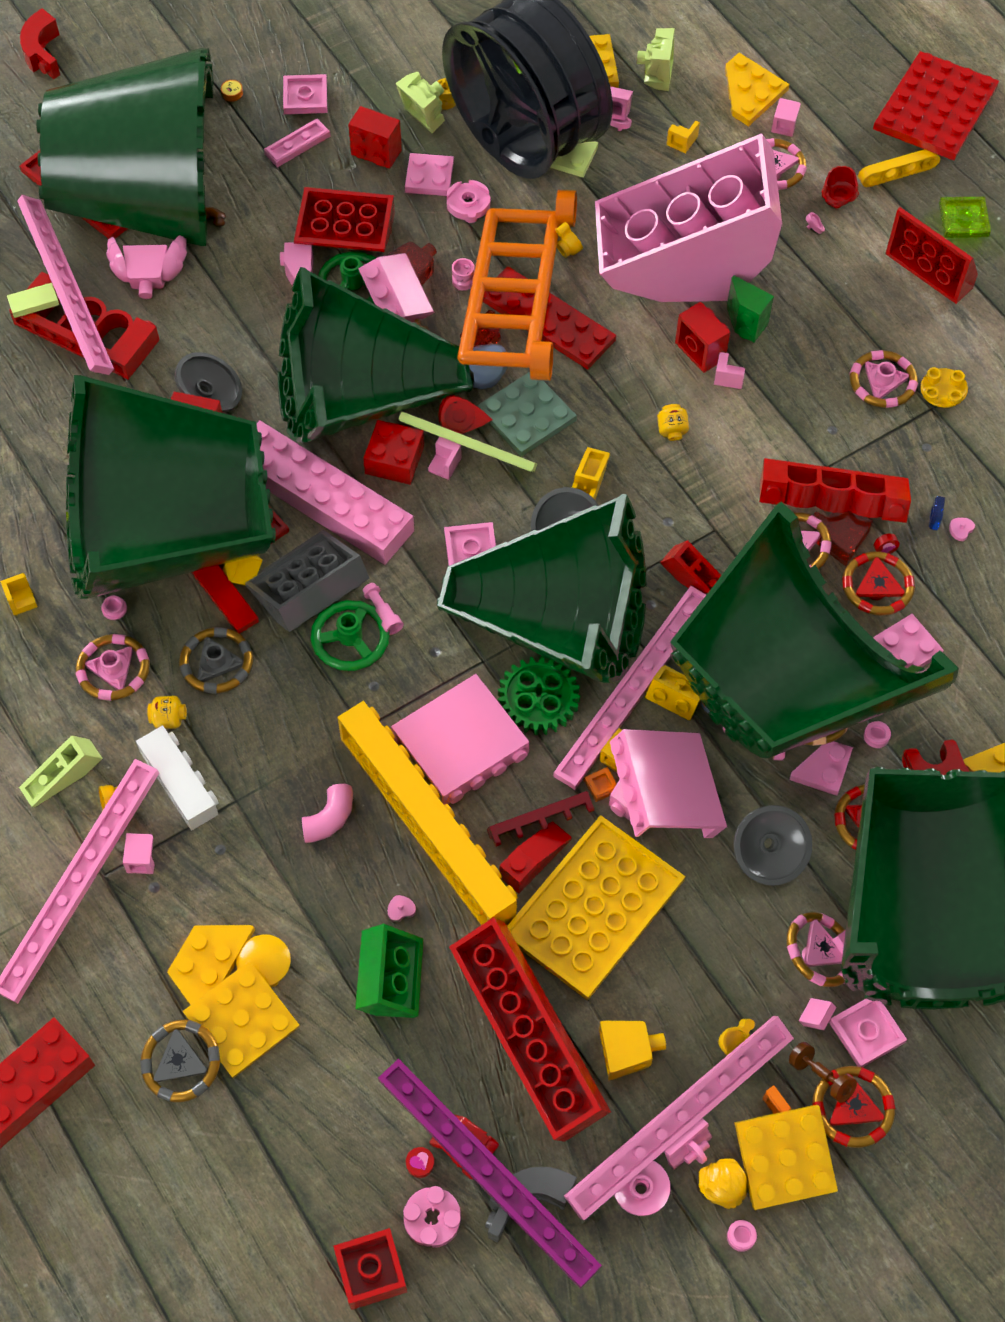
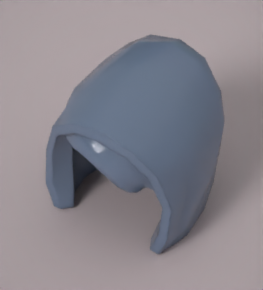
M496 344L480 345L473 349V351L507 352L502 345ZM469 365L470 370L474 373L473 388H492L500 381L508 367Z

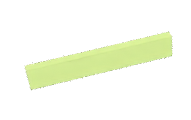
M401 411L399 421L530 472L536 469L537 463Z

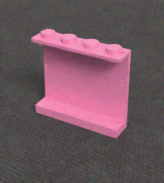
M477 674L391 726V731L395 736L394 741L397 745L402 743L441 794L443 805L457 803L463 798L465 793L471 789H479L487 779L493 775L495 777L501 775L507 769V766L514 762H521L529 753L528 739Z
M623 729L610 741L611 751L615 759L617 774L620 778L635 837H639L647 829L653 827L702 829L704 838H713L727 827L700 733Z

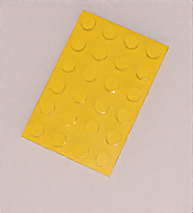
M600 815L507 927L520 950L588 1001L685 881L686 876Z

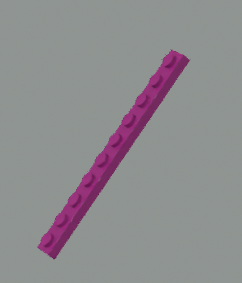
M399 1058L378 1077V1081L580 1289L601 1269L602 1265Z

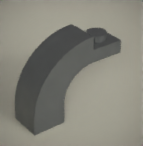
M532 1167L513 1174L537 1200L546 1201L563 1210L568 1202L564 1195L575 1186L577 1179L572 1174L552 1167ZM491 1197L490 1207L498 1211L497 1213L494 1211L490 1213L485 1227L489 1229L488 1238L498 1243L510 1216Z

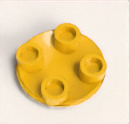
M932 367L923 377L920 389L923 397L930 404L947 408L956 406L965 399L968 393V384L965 380V374L960 370Z
M258 935L245 942L236 958V966L238 970L248 961H251L268 985L275 987L287 974L291 963V956L288 947L281 939L272 935Z

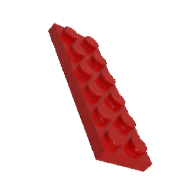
M509 266L496 277L528 279ZM485 291L483 303L500 314L531 316L535 293ZM549 292L542 341L553 342V348L588 370L616 341V334Z

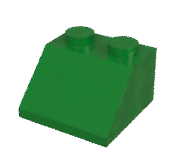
M735 275L731 278L727 310L734 332L740 337L755 343L768 326L774 296Z

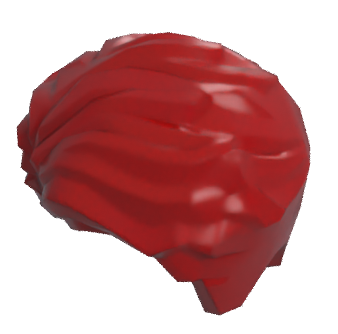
M847 166L832 168L828 172L822 189V197L825 202L834 208H840L849 202H853L859 195L855 171Z

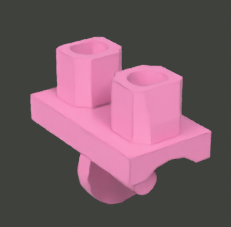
M703 1118L664 1151L669 1166L674 1170L684 1161L688 1165L695 1159L701 1164L707 1161L704 1151L710 1147L708 1141L712 1136L708 1130L709 1125Z

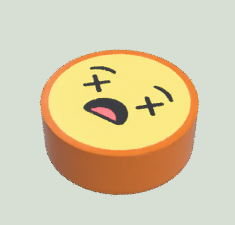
M237 80L225 81L221 85L222 97L227 101L239 100L243 96L242 84Z

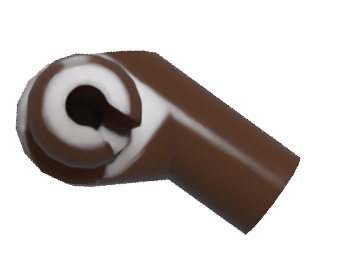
M206 207V219H214L213 224L215 226H224L225 213L214 207Z

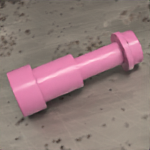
M375 583L367 584L363 588L364 596L366 599H371L375 605L385 632H388L389 629L390 635L399 632L404 626L402 620L397 614H394L388 603H384L379 595V586Z

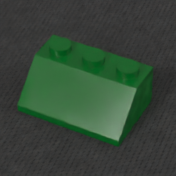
M386 924L362 930L355 1009L374 1016L418 1017L424 938Z

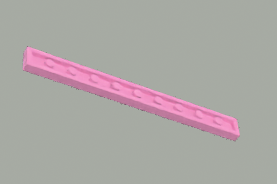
M21 195L17 202L87 366L92 372L110 375L114 367L43 204L39 199Z
M692 586L689 587L556 768L553 777L574 790L578 787L599 758L601 749L617 729L623 725L647 692L656 673L671 659L670 654L673 650L670 641L701 603L706 594Z
M137 759L133 761L0 975L1 996L17 1004L19 1003L158 777L159 771L156 768Z
M778 1016L771 1017L566 1193L564 1197L581 1220L588 1218L794 1038Z

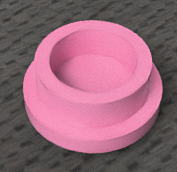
M113 595L104 600L101 610L107 619L117 620L125 615L127 605L122 598Z

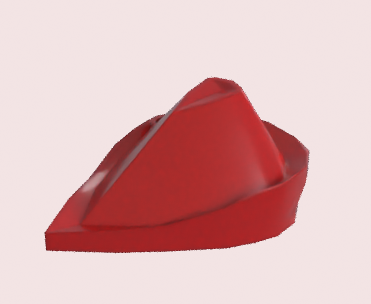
M455 395L444 398L438 411L439 425L460 434L472 431L493 420L469 400Z

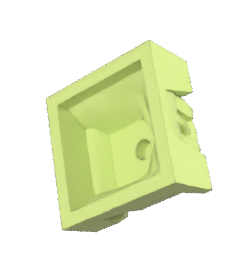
M656 28L655 38L650 44H647V50L638 51L637 64L645 65L644 84L654 89L669 91L674 61L675 28Z
M418 71L406 75L396 83L405 110L433 133L445 121L443 114H441L442 101L439 99V96L444 92L443 87L437 81L430 85L424 79L421 80Z

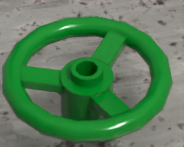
M352 251L337 254L324 263L318 272V276L326 280L331 269L340 264L342 281L340 286L347 290H356L363 285L366 286L358 268L363 266L362 262L369 263L376 259V257L364 252ZM371 296L366 299L375 304Z
M345 600L331 604L319 613L312 625L310 641L315 654L324 664L337 670L357 671L370 667L382 657L389 645L390 629L388 632H385L381 625L382 620L376 612V607L363 601ZM345 610H356L355 614L345 612L340 615L336 622L337 630L321 633L325 622L334 614ZM367 614L377 622L380 630L379 643L373 652L370 651L362 640L361 623ZM340 641L345 646H354L362 659L341 661L330 656L322 644Z

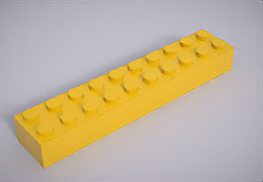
M363 700L338 716L340 737L343 743L480 925L493 917L504 921L508 925L516 916V899H518L516 892L510 885L505 886L497 867L494 864L490 866L485 860V852L479 844L474 845L469 839L471 836L467 828L463 824L459 825L454 819L455 814L448 804L443 805L439 800L440 795L435 786L426 783L423 779L425 776L421 768L417 764L413 766L403 745L398 746L394 741L395 736L387 725L384 727L380 723V716L375 708H369Z

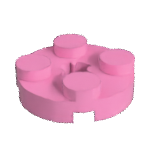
M469 180V183L462 184V181L453 184L447 192V210L456 218L465 220L468 223L476 222L478 218L483 217L487 210L490 209L491 197L489 190L481 182ZM469 198H472V202H465L464 200H469Z
M438 1186L417 1191L410 1197L403 1210L404 1226L407 1234L415 1243L422 1246H432L433 1248L446 1245L456 1236L461 1223L460 1207L457 1200L448 1191ZM430 1210L432 1212H439L437 1217L439 1222L435 1225H432V1222L427 1224L424 1220L427 1218L426 1212Z

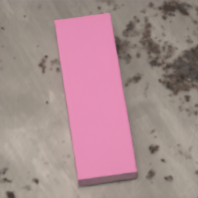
M315 119L264 149V153L276 167H279L329 138L330 131L318 119Z

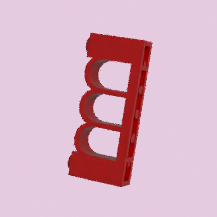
M41 271L26 290L52 283L50 276ZM84 297L90 315L100 316L94 324L101 340L114 328L122 327L127 329L111 350L106 347L105 349L114 367L112 372L129 380L159 342L157 327L151 321H144L138 317L133 321L131 315L122 310L107 311L104 302L98 298ZM54 307L14 318L11 308L9 309L15 325L84 358L66 314L56 324L46 319Z
M764 458L760 479L759 502L775 505L782 502L797 508H812L816 506L821 510L832 513L850 511L862 517H882V520L907 523L911 495L908 478Z

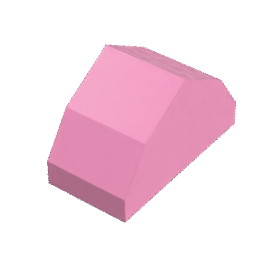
M763 134L595 201L600 275L613 289L659 302L728 301L733 275L750 283L772 261L782 226L774 151Z

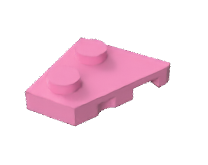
M835 741L821 745L792 771L789 780L837 796L853 747Z

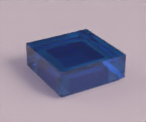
M935 497L930 513L929 529H939L943 518L945 497Z

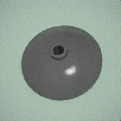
M202 352L190 353L184 356L175 368V382L181 393L220 400L222 413L234 409L242 397V385L238 375L230 365L214 355Z
M571 487L555 489L543 496L534 508L531 517V531H539L594 505L597 507L599 505L592 496L580 489Z
M767 805L750 812L739 824L734 837V854L739 867L748 877L765 885H781L795 879L807 866L812 853V836L804 819L795 811L779 805ZM770 838L771 846L766 848L764 842Z

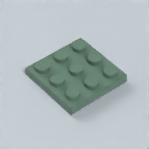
M530 372L477 405L493 419L489 422L490 425L520 457L577 421V415L543 380L530 379Z

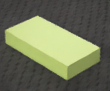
M52 283L7 295L14 318L59 305Z

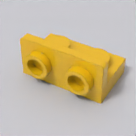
M663 665L656 673L645 696L646 699L687 720H691L701 701L699 696L691 689L685 675L666 665Z

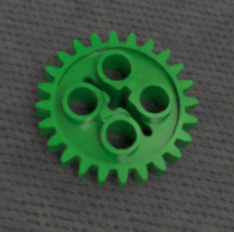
M543 656L540 657L539 662H535L534 658L530 657L529 664H526L524 660H520L519 668L514 664L511 665L512 673L505 671V680L500 679L501 688L498 689V696L500 697L498 702L513 721L515 720L518 728L521 725L524 726L525 734L530 728L533 729L534 735L538 734L539 729H542L545 735L548 734V728L558 732V724L566 727V719L573 720V712L578 711L577 703H580V695H578L580 686L575 685L576 677H570L571 670L562 671L563 665L559 663L557 666H554V660L552 659L548 663H544ZM529 681L533 684L526 686L522 682ZM549 683H554V684H557L558 686L552 688V687L547 686V684H549ZM529 704L531 707L521 708L520 705ZM554 706L556 709L550 711L545 707Z

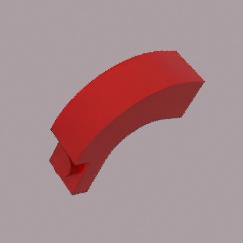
M43 8L35 12L24 23L20 32V44L26 64L33 73L40 69L42 73H47L51 78L56 79L60 76L57 60L44 50V47L60 34L56 19Z

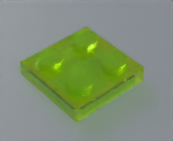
M985 196L940 198L939 207L944 238L990 236L991 228Z

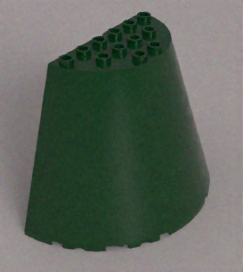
M199 48L46 90L43 102L38 104V114L41 120L37 119L36 122L37 133L40 134L38 166L41 167L40 176L42 185H39V198L44 200L45 209L173 240L180 235L186 238V243L206 246L207 221L205 185L203 175H205L204 152L198 151V149H203L205 98H213L212 64L206 63V61L211 62L210 49Z
M74 375L71 392L73 409L69 412L67 454H69L67 475H72V477H66V510H68L69 514L68 521H66L69 570L70 573H75L77 578H71L74 594L78 595V599H89L260 555L268 550L271 543H275L276 530L271 527L273 510L268 506L270 490L266 489L267 470H263L265 455L264 451H260L262 434L258 432L256 422L93 378Z
M782 502L774 507L670 641L673 650L670 655L673 661L680 666L691 689L710 711L708 715L716 725L721 724L726 729L725 733L732 742L738 741L750 752L761 758L776 756L944 691L956 681L959 667L942 651H938L932 656L930 667L926 669L915 665L905 668L907 665L906 661L897 659L868 634L851 614L841 606L835 594L832 592L828 595L822 588L826 581L817 566L813 565L810 567L806 560L811 555L802 541L803 536L798 517Z
M875 767L868 771L864 785L841 965L843 978L852 991L859 989L864 992L865 999L880 1001L888 1006L892 1005L891 1000L900 1001L901 1008L911 1009L969 1007L968 1000H975V1002L982 1000L983 1006L1005 1002V771L1000 773L987 772L986 770L964 772L960 769L948 771L946 775L940 774V771L933 768L925 770L900 768L897 770Z

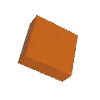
M608 767L584 777V782L596 802L609 797L617 785Z
M774 1085L766 1090L763 1101L773 1114L791 1110V1107Z

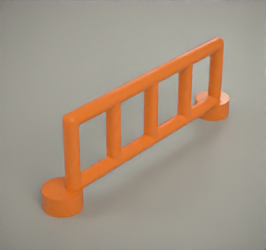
M576 190L557 191L556 211L490 208L487 210L457 356L459 363L463 365L530 368L531 380L551 381L553 342L541 340L559 236L555 229L564 222L570 227H575L577 215ZM498 222L547 224L544 243L494 242ZM491 256L541 258L538 279L487 277ZM484 292L535 293L532 314L527 316L480 313ZM477 328L529 330L525 353L473 351Z

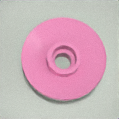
M652 1161L616 1192L614 1196L618 1204L628 1213L637 1216L652 1215L666 1204L670 1195V1180L664 1168L657 1162ZM638 1185H643L646 1188V1192L639 1194L635 1188Z

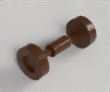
M801 1042L795 1046L789 1056V1064L796 1070H803L810 1065L815 1074L824 1081L833 1083L830 1091L831 1097L840 1103L847 1101L853 1095L857 1086L855 1078L846 1073L836 1079L833 1077V1072L820 1062L815 1063L812 1061L815 1055L814 1047L807 1042Z

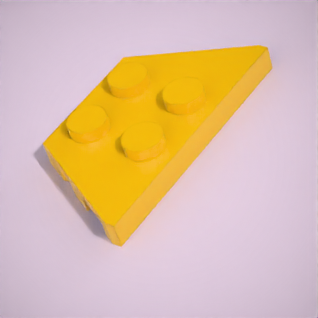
M198 925L193 927L167 971L171 980L179 988L190 1005L230 975L236 964L238 954L245 942L251 938L255 931L253 926Z

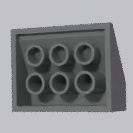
M322 530L258 572L257 576L245 583V586L275 621L290 632L300 627L302 623L311 617L321 613L323 609L332 603L339 601L353 589L360 587L363 582L369 579V575L359 554L325 530Z

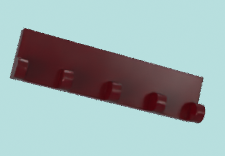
M588 791L489 826L486 830L489 838L493 839L494 845L498 847L501 845L499 838L501 835L515 831L519 839L523 837L521 828L539 822L542 830L548 828L545 820L547 818L563 813L568 821L572 819L570 810L585 805L590 813L594 811V807Z

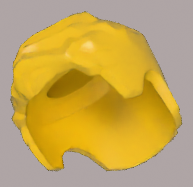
M720 1159L716 1163L700 1169V1192L711 1203L726 1209H734L736 1206L741 1205L742 1200L746 1197V1174L735 1159Z

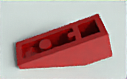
M688 540L675 545L660 562L678 582L687 588L692 586L706 595L721 577V574Z
M553 821L550 822L547 829H541L527 839L499 865L501 879L520 894L572 840V837Z

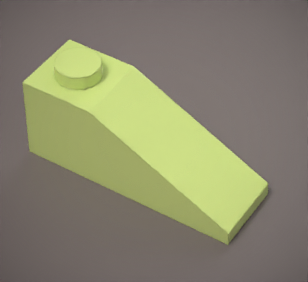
M71 736L19 788L31 807H36L84 777L103 758L90 739Z

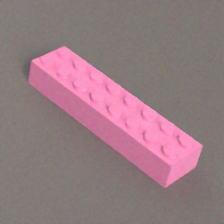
M259 420L257 430L262 434L260 451H264L265 455L263 470H267L266 489H269L270 493L386 565L414 532L413 515Z

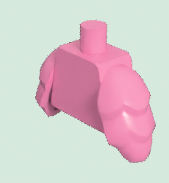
M180 235L172 241L169 249L167 245L123 246L124 256L114 237L108 239L107 242L108 249L106 255L110 262V269L118 279L123 282H129L132 289H139V297L142 299L152 298L153 289H161L164 287L165 282L173 280L182 270L183 261L187 255L186 238Z

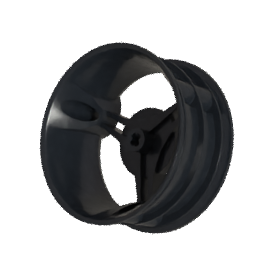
M503 0L493 8L485 10L472 21L459 22L453 25L445 34L442 46V60L453 100L463 120L481 146L513 174L527 179L539 178L550 169L557 156H564L572 152L578 143L599 139L610 127L613 101L610 83L603 62L581 23L559 0ZM514 63L518 66L522 73H518Z

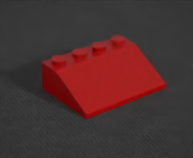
M304 187L294 244L385 252L395 214L394 195Z
M901 207L897 209L885 254L957 304L974 287L978 275L974 258Z

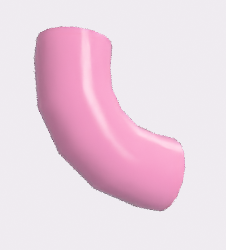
M348 784L330 786L327 789V804L324 809L318 814L302 817L305 843L328 838L344 826L352 811V786Z

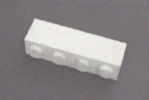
M162 725L136 740L139 752L147 764L159 771L158 781L191 831L218 815L216 805L219 802L211 790L206 791L203 786L206 784L205 780L198 770L196 772L192 770L190 765L193 763L186 751L180 752L177 747L180 745L179 741L172 731L168 733Z

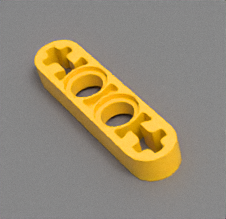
M924 149L866 166L859 172L858 178L864 187H872L930 170L939 164L940 156Z

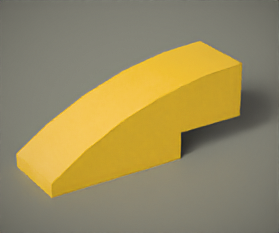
M587 447L576 471L571 488L580 489L588 493L595 500L610 453Z

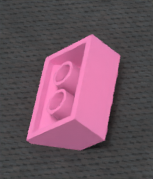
M406 253L378 257L358 268L376 306L382 309L386 308L414 323L434 313Z

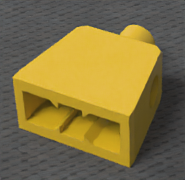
M600 1021L599 1033L608 1080L650 1067L653 1060L652 1052L666 1050L664 1033L648 1035L644 1021Z

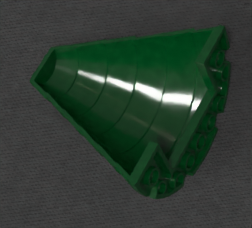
M300 267L291 288L294 292L292 303H287L279 345V357L284 359L281 364V371L278 372V397L281 417L283 421L288 422L286 431L294 441L307 443L353 426L363 425L409 408L419 407L437 399H444L447 396L457 395L466 391L471 392L473 379L470 377L469 365L459 363L457 359L459 346L386 308L382 309L331 280L326 281L306 268Z
M621 494L619 497L598 507L594 505L539 531L533 530L509 542H504L448 566L442 580L441 594L437 599L438 609L466 622H471L519 646L526 647L595 681L603 683L617 682L629 671V658L636 657L643 633L646 604L642 603L641 588L647 587L644 547L641 532L634 531L632 519H635L636 514L628 495Z

